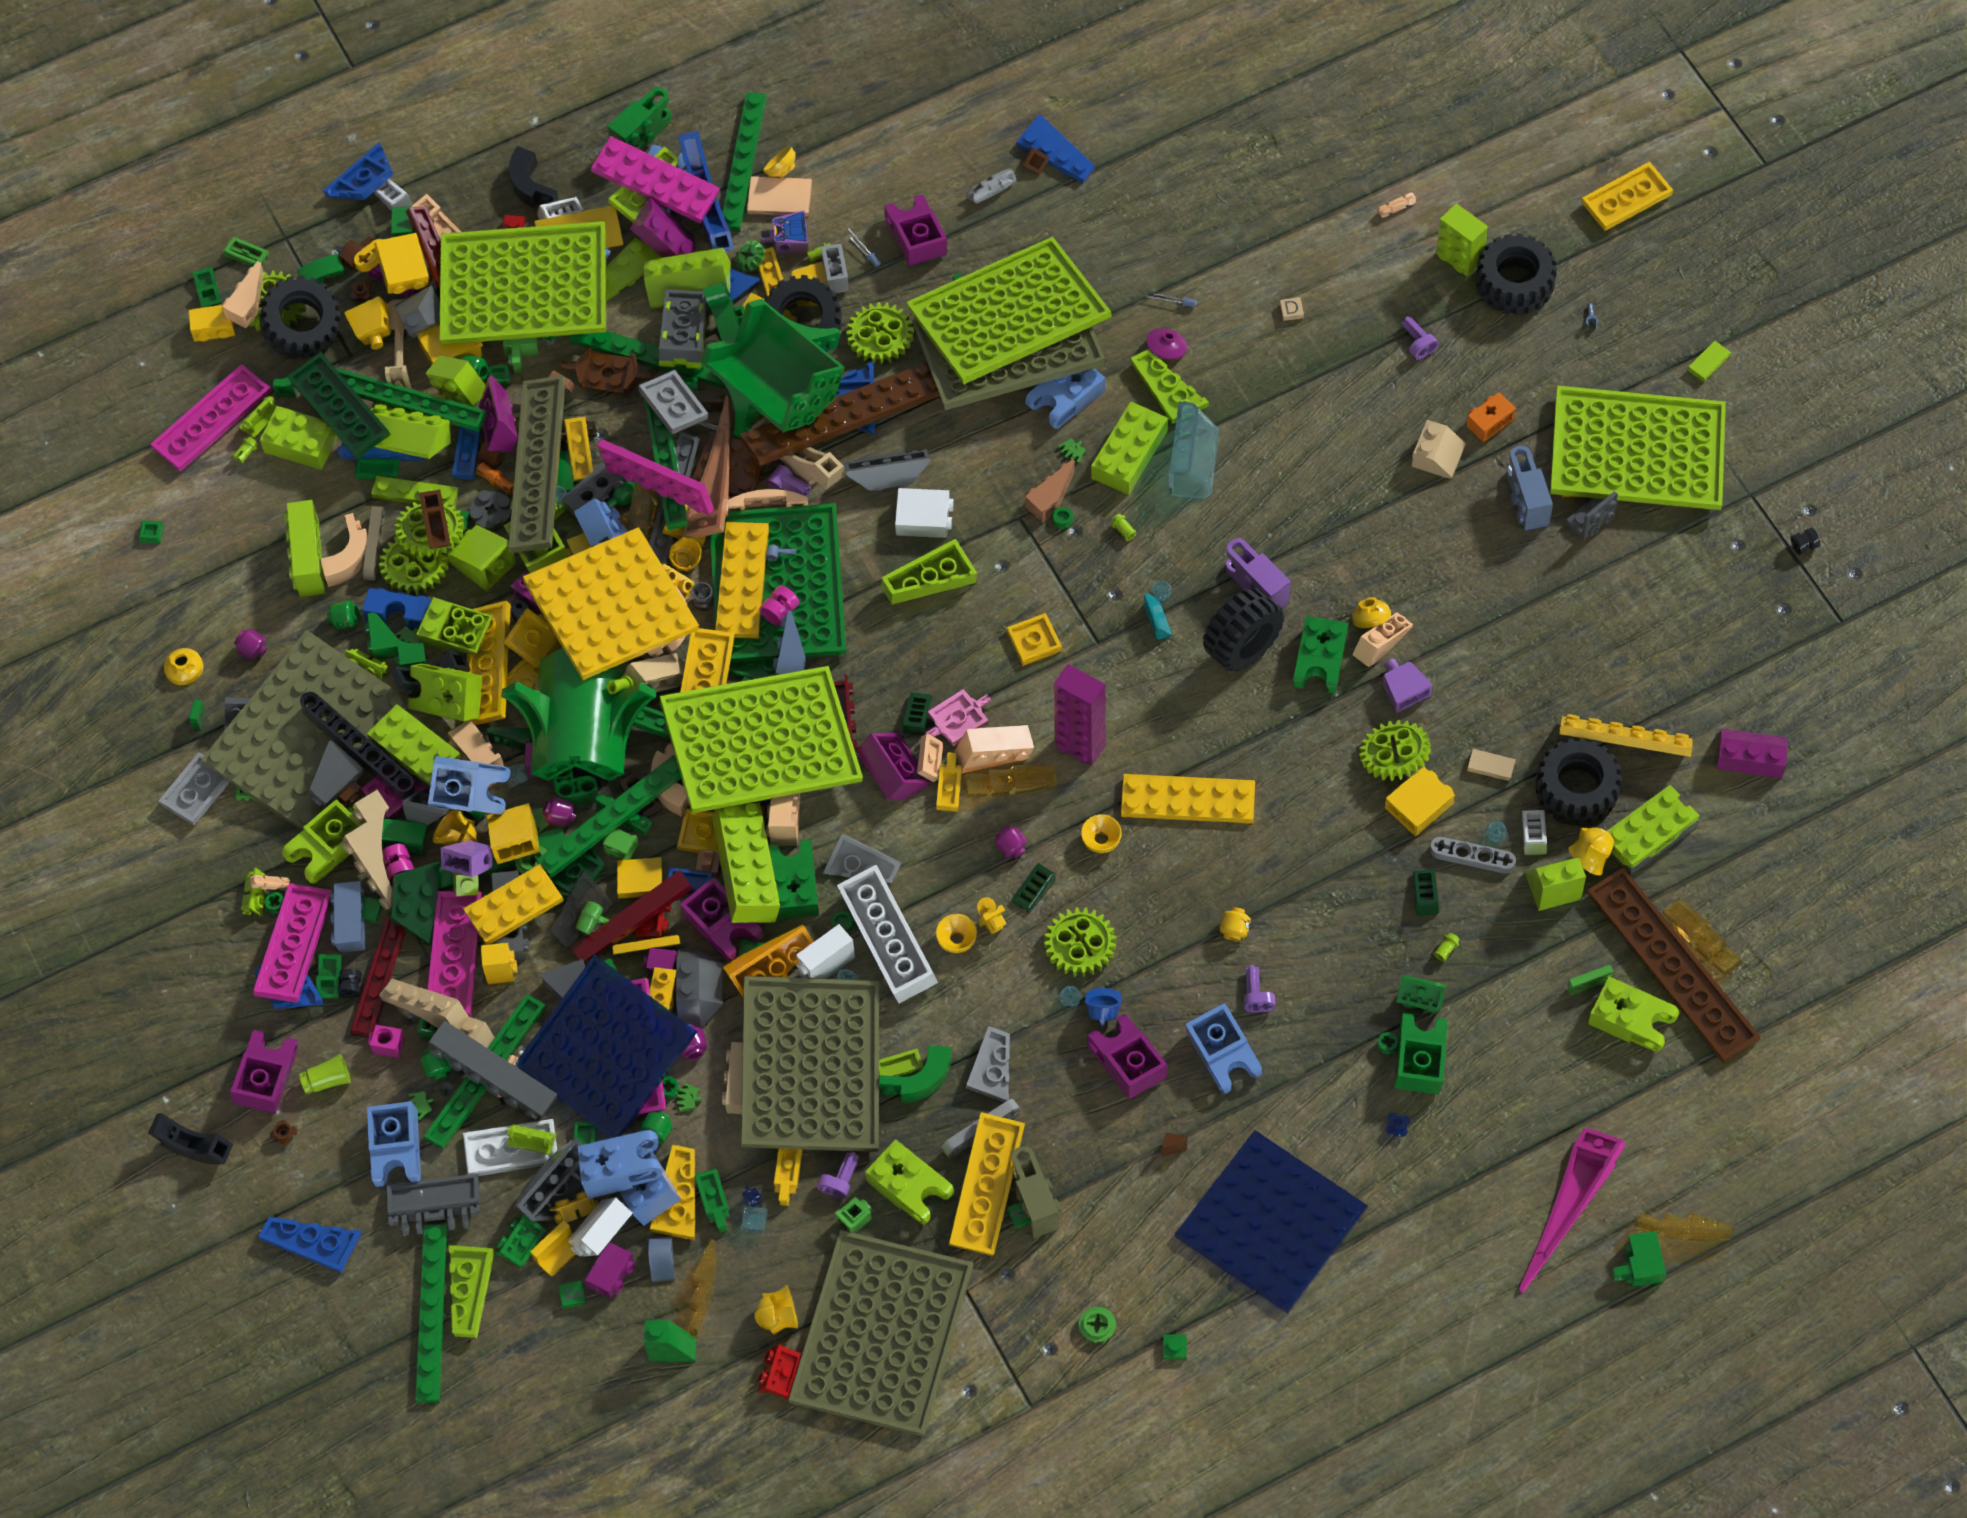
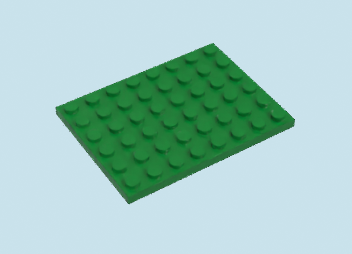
M836 503L728 511V516L725 517L724 532L710 535L715 631L726 522L769 523L767 549L770 545H776L779 549H796V554L778 555L776 561L766 559L762 604L767 598H771L770 595L779 585L787 587L799 599V605L793 610L792 614L805 657L847 654ZM761 614L759 639L734 638L730 663L774 660L775 657L779 658L780 650L777 649L779 637H783L784 629L781 628V625L775 626L771 624Z

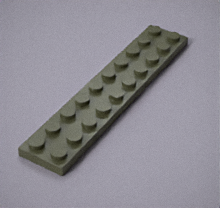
M563 375L523 381L508 547L511 553L552 548L565 395V378Z

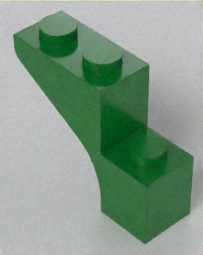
M368 613V622H365L366 634H370L371 640H367L368 652L373 653L374 658L378 660L395 658L396 666L406 668L416 664H427L426 650L423 642L406 643L399 640L376 613Z

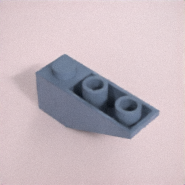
M788 610V614L783 616L781 624L784 634L783 637H779L777 649L780 650L779 658L775 657L773 663V670L776 671V675L803 671L806 664L805 654L792 611Z

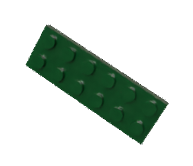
M321 352L287 376L293 386L356 459L391 435L384 424Z

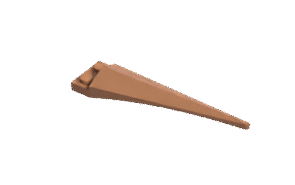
M728 396L725 397L714 443L700 481L706 486L714 510L708 515L703 512H696L690 507L687 512L689 526L684 527V537L698 538L724 532L725 517L728 516L731 399Z

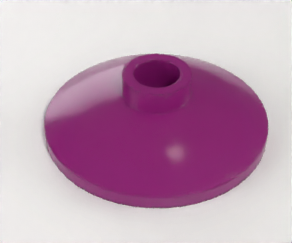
M1167 328L1154 329L1146 338L1148 349L1162 359L1175 360L1181 358L1186 353L1187 343L1185 339L1174 330Z

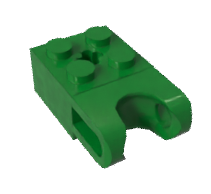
M655 87L639 102L634 100L607 126L609 138L612 136L641 151L648 144H651L655 137L672 121L671 111L666 108L669 104L668 92L661 87ZM656 96H663L657 103L654 102Z
M1311 616L1305 617L1293 687L1304 688L1308 678L1318 676L1326 682L1325 692L1336 694L1349 623Z
M811 839L801 840L800 851L791 857L780 853L778 843L768 844L780 902L776 920L819 915Z
M1402 1014L1399 1028L1395 1089L1440 1094L1444 1079L1447 1019L1437 1018L1432 1030L1422 1031L1415 1026L1413 1014Z

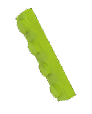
M376 476L371 494L372 498L411 504L415 502L420 505L419 493L440 489L443 504L448 501L449 507L453 505L456 506L459 489L452 486Z

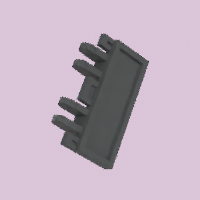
M478 1173L387 1185L389 1226L399 1225V1217H401L403 1236H409L410 1221H416L417 1233L423 1234L422 1214H424L425 1221L445 1219L444 1211H447L449 1230H455L454 1216L462 1215L461 1223L463 1228H469L468 1208H470L471 1215L481 1214Z

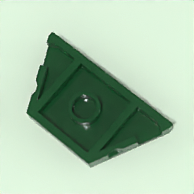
M593 846L550 879L563 897V900L580 902L605 870V864Z
M434 862L393 876L389 919L395 924L402 926L409 934H414L422 939L427 946L432 945L440 862Z

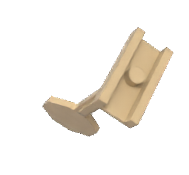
M397 299L388 303L391 329L395 330L394 366L385 367V376L388 383L411 389L406 365L403 366L404 330L406 328L395 306L405 299Z

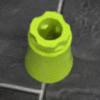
M341 1054L299 1074L306 1094L351 1083L346 1063Z

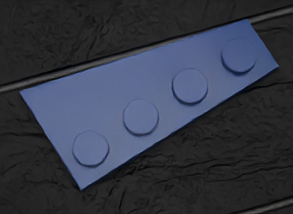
M1040 114L1016 141V146L1026 152L1031 146L1050 157L1047 164L1082 184L1095 170V165Z
M269 1217L258 1237L261 1241L342 1273L362 1232L361 1230L353 1229V1231L344 1230L341 1227L332 1226L330 1228L314 1223L304 1224L294 1220Z

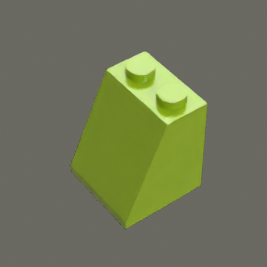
M478 525L472 530H468L460 540V544H454V549H449L447 553L450 564L486 592L516 564L514 553H511L508 548L509 540Z
M1579 857L1525 870L1524 872L1538 911L1579 901L1582 898L1586 875Z

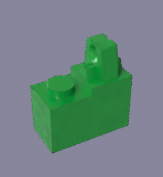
M1657 1231L1629 1235L1627 1243L1624 1244L1625 1255L1629 1257V1260L1623 1262V1266L1612 1269L1613 1280H1626L1627 1283H1631L1632 1287L1664 1282L1666 1270Z

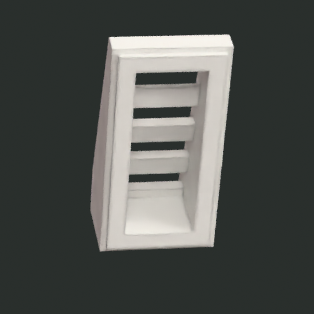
M390 179L373 192L391 211L392 208L412 205L409 195Z
M577 197L540 205L537 215L539 220L584 210Z
M1544 810L1522 811L1524 854H1546L1547 838ZM1527 820H1540V822H1527Z

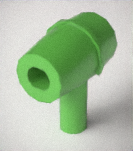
M587 901L583 910H581L575 928L590 935L596 924L602 926L609 920L601 916L602 906L593 901Z

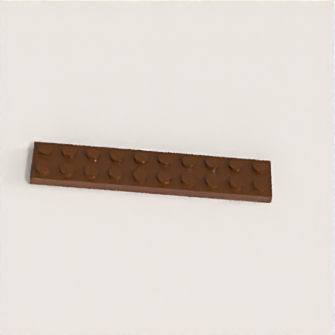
M926 362L837 396L810 425L806 424L802 427L782 432L770 422L741 433L740 439L758 465L762 466L937 398L939 393Z
M1624 867L1588 889V896L1723 1064L1760 1041V1035Z

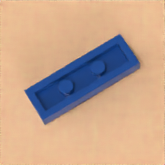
M459 427L452 471L453 479L474 480L482 427L479 432Z

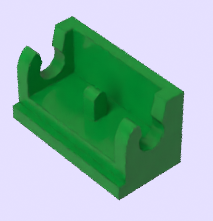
M384 819L382 850L391 845L404 844L407 846L409 854L424 856L427 841V824Z

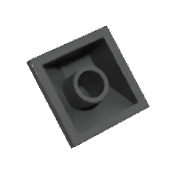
M432 285L395 305L406 330L414 341L418 339L417 334L440 324V300Z
M420 791L414 792L403 801L406 821L429 825L451 809L428 805L429 793Z

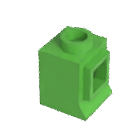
M619 829L612 831L602 841L605 854L620 860H630L639 846L637 835L630 836L629 833Z
M854 1197L842 1209L835 1212L836 1222L838 1224L843 1222L848 1232L857 1233L872 1220L871 1207L864 1199L859 1201ZM857 1209L860 1213L853 1218L850 1213Z

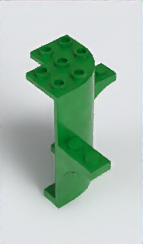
M763 299L748 302L737 337L706 345L701 363L724 383L731 395L735 409V429L733 434L740 438L741 433L751 430L752 426L758 422L760 414L782 432L796 429L806 424H812L829 403L835 400L836 392L842 381L845 367L827 353V351L836 349L841 331L836 327L820 329L793 322L777 312Z
M564 648L540 659L538 690L526 687L520 682H514L502 689L501 697L511 702L520 711L529 726L533 742L531 774L549 781L575 766L608 781L624 774L625 749L631 727L641 710L651 700L656 698V690L640 682L616 694L608 692L607 683L611 680L620 679L626 672V667L632 663V660L582 680Z

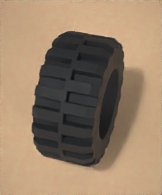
M1508 234L1504 238L1498 237L1494 239L1493 243L1490 242L1485 246V250L1479 256L1476 273V286L1478 287L1479 295L1484 297L1483 301L1487 305L1492 304L1493 309L1497 311L1502 310L1505 314H1510L1511 312L1515 313V315H1522V312L1528 314L1534 312V308L1540 309L1544 306V303L1549 301L1554 291L1557 267L1552 251L1548 247L1544 248L1545 244L1540 240L1537 242L1534 237H1523V234H1517V236ZM1519 266L1529 270L1534 275V278L1527 282L1514 283L1504 279L1498 272L1505 267Z
M300 275L298 279H294L293 276L286 277V282L282 280L276 282L275 288L270 287L267 291V296L263 298L260 311L262 335L265 340H269L268 345L272 349L278 348V353L281 355L288 353L289 358L294 359L296 355L301 356V359H308L309 354H312L314 357L320 353V350L325 352L329 348V344L333 343L336 339L341 313L339 311V302L335 300L333 291H327V285L323 282L319 285L315 278L311 277L310 280H306L305 276ZM303 303L316 310L320 321L315 328L305 332H298L288 328L282 322L280 314L290 304Z
M801 275V278L797 279L795 276L789 277L790 280L786 282L783 279L778 282V287L775 288L773 286L770 289V295L764 299L781 315H783L786 307L795 301H811L817 304L821 311V322L816 328L829 329L836 327L838 330H841L842 313L837 296L825 282L823 284L820 283L818 278L808 279V275Z
M1257 588L1244 589L1241 593L1235 594L1232 599H1228L1225 602L1226 604L1218 609L1217 614L1212 617L1210 624L1205 629L1206 633L1203 635L1205 651L1228 671H1241V669L1248 668L1250 664H1254L1274 644V640L1279 636V631L1282 630L1284 622L1282 608Z
M1574 738L1566 739L1564 744L1562 741L1556 743L1554 749L1549 748L1545 752V756L1541 758L1535 785L1539 803L1541 805L1544 804V810L1548 814L1553 813V818L1558 821L1563 819L1566 824L1570 825L1572 822H1577V825H1584L1588 821L1589 824L1597 822L1598 817L1600 819L1605 818L1608 815V811H1612L1615 807L1621 788V767L1619 764H1616L1617 758L1614 754L1609 755V749L1605 746L1601 748L1598 746V742L1593 740L1592 742H1586L1585 738H1579V741H1574ZM1569 770H1582L1591 774L1597 780L1599 787L1585 794L1573 793L1561 785L1558 777Z

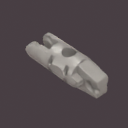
M1010 168L998 172L968 190L966 197L974 203H980L1005 190L1016 181V176Z

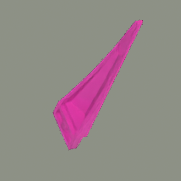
M1589 1128L1583 1129L1573 1146L1549 1220L1519 1287L1521 1294L1525 1292L1616 1166L1615 1161L1626 1145L1623 1139Z

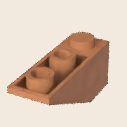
M1072 459L1067 464H1062L1057 472L1052 476H1047L1039 486L1027 492L1025 507L1042 523L1052 516L1055 509L1060 507L1075 473V461Z

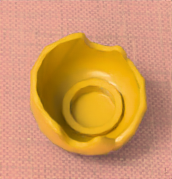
M681 537L669 550L671 565L679 571L694 569L701 560L702 549L699 542L693 538Z

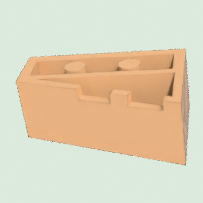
M471 720L448 732L450 741L447 743L460 752L462 760L504 766L501 755L499 753L494 754L491 750L493 748L489 742L486 743L483 739V734Z
M1028 725L966 730L955 753L963 774L1023 761L1029 758L1034 746Z
M800 793L771 799V804L767 807L769 824L766 825V836L770 838L771 843H778V846H798Z

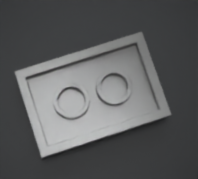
M675 370L639 385V392L671 434L708 419L707 411Z
M200 752L197 753L158 800L161 806L195 826L230 783L201 763L204 755Z

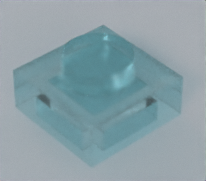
M745 1206L742 1231L765 1233L768 1209Z

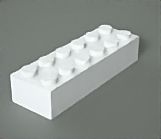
M877 865L837 885L898 1003L938 983Z

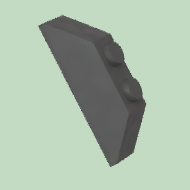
M927 449L904 451L845 462L844 467L848 477L869 491H884L886 488H903L912 484L930 463V457Z
M701 947L678 949L676 984L678 1031H681V1028L686 1025H693L703 1029L705 1024L723 1006V963Z
M573 1138L552 1154L523 1187L515 1206L530 1221L555 1220L554 1215H557L556 1211L549 1210L556 1206L555 1202L566 1198L572 1201L577 1199L576 1194L585 1191L581 1183L578 1146L583 1144L577 1138Z

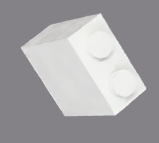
M898 488L895 522L896 536L947 538V531L952 529V517H949V511L953 512L954 499H950L949 490Z
M840 924L796 955L798 963L796 966L799 970L798 977L828 979L855 959L853 939Z
M617 1198L602 1199L567 1241L572 1245L571 1250L580 1257L582 1255H599L631 1216L632 1212Z

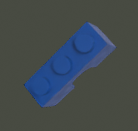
M369 588L362 611L365 621H368V613H376L385 624L391 613L401 611L405 613L403 617L405 625L410 629H415V627L419 629L431 599L425 596L407 595L404 592H388L382 588Z

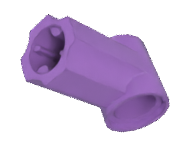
M778 465L766 480L767 485L771 489L791 491L808 497L811 490V485L795 477L791 470L784 465Z

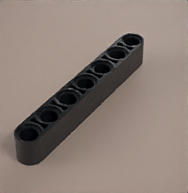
M309 691L301 696L302 713L401 800H405L415 792L413 778L318 694ZM308 703H315L313 707L306 706ZM324 716L331 717V719L327 721L321 720ZM342 729L347 731L344 734H337ZM356 743L362 744L360 748L352 747ZM371 757L378 758L375 762L368 761ZM389 770L394 772L392 775L389 776L384 775V773ZM404 784L409 785L407 789H400L399 787Z

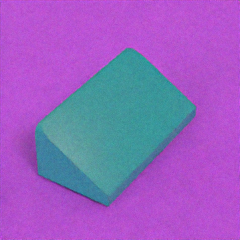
M1148 593L1144 594V607L1156 639L1160 640L1171 637L1172 633L1160 601Z

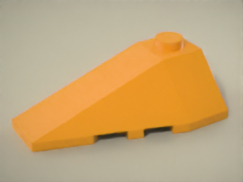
M801 925L739 956L724 966L723 969L743 998L744 976L787 978V974L798 964L796 955L814 941L804 925Z

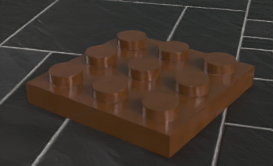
M710 431L693 479L698 482L701 481L714 443L716 432ZM730 436L729 497L756 491L766 465L759 466L741 439Z

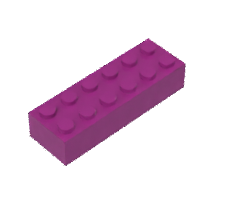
M1067 664L1053 683L1055 746L1061 752H1068L1075 756L1079 762L1092 766L1106 747V684Z

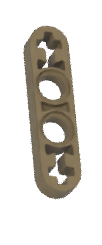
M372 506L363 565V579L375 581L377 577L385 518L384 507Z

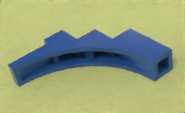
M693 131L678 135L686 172L712 184L699 132ZM716 197L702 223L706 240L711 250L724 248L725 252L734 250L730 230Z

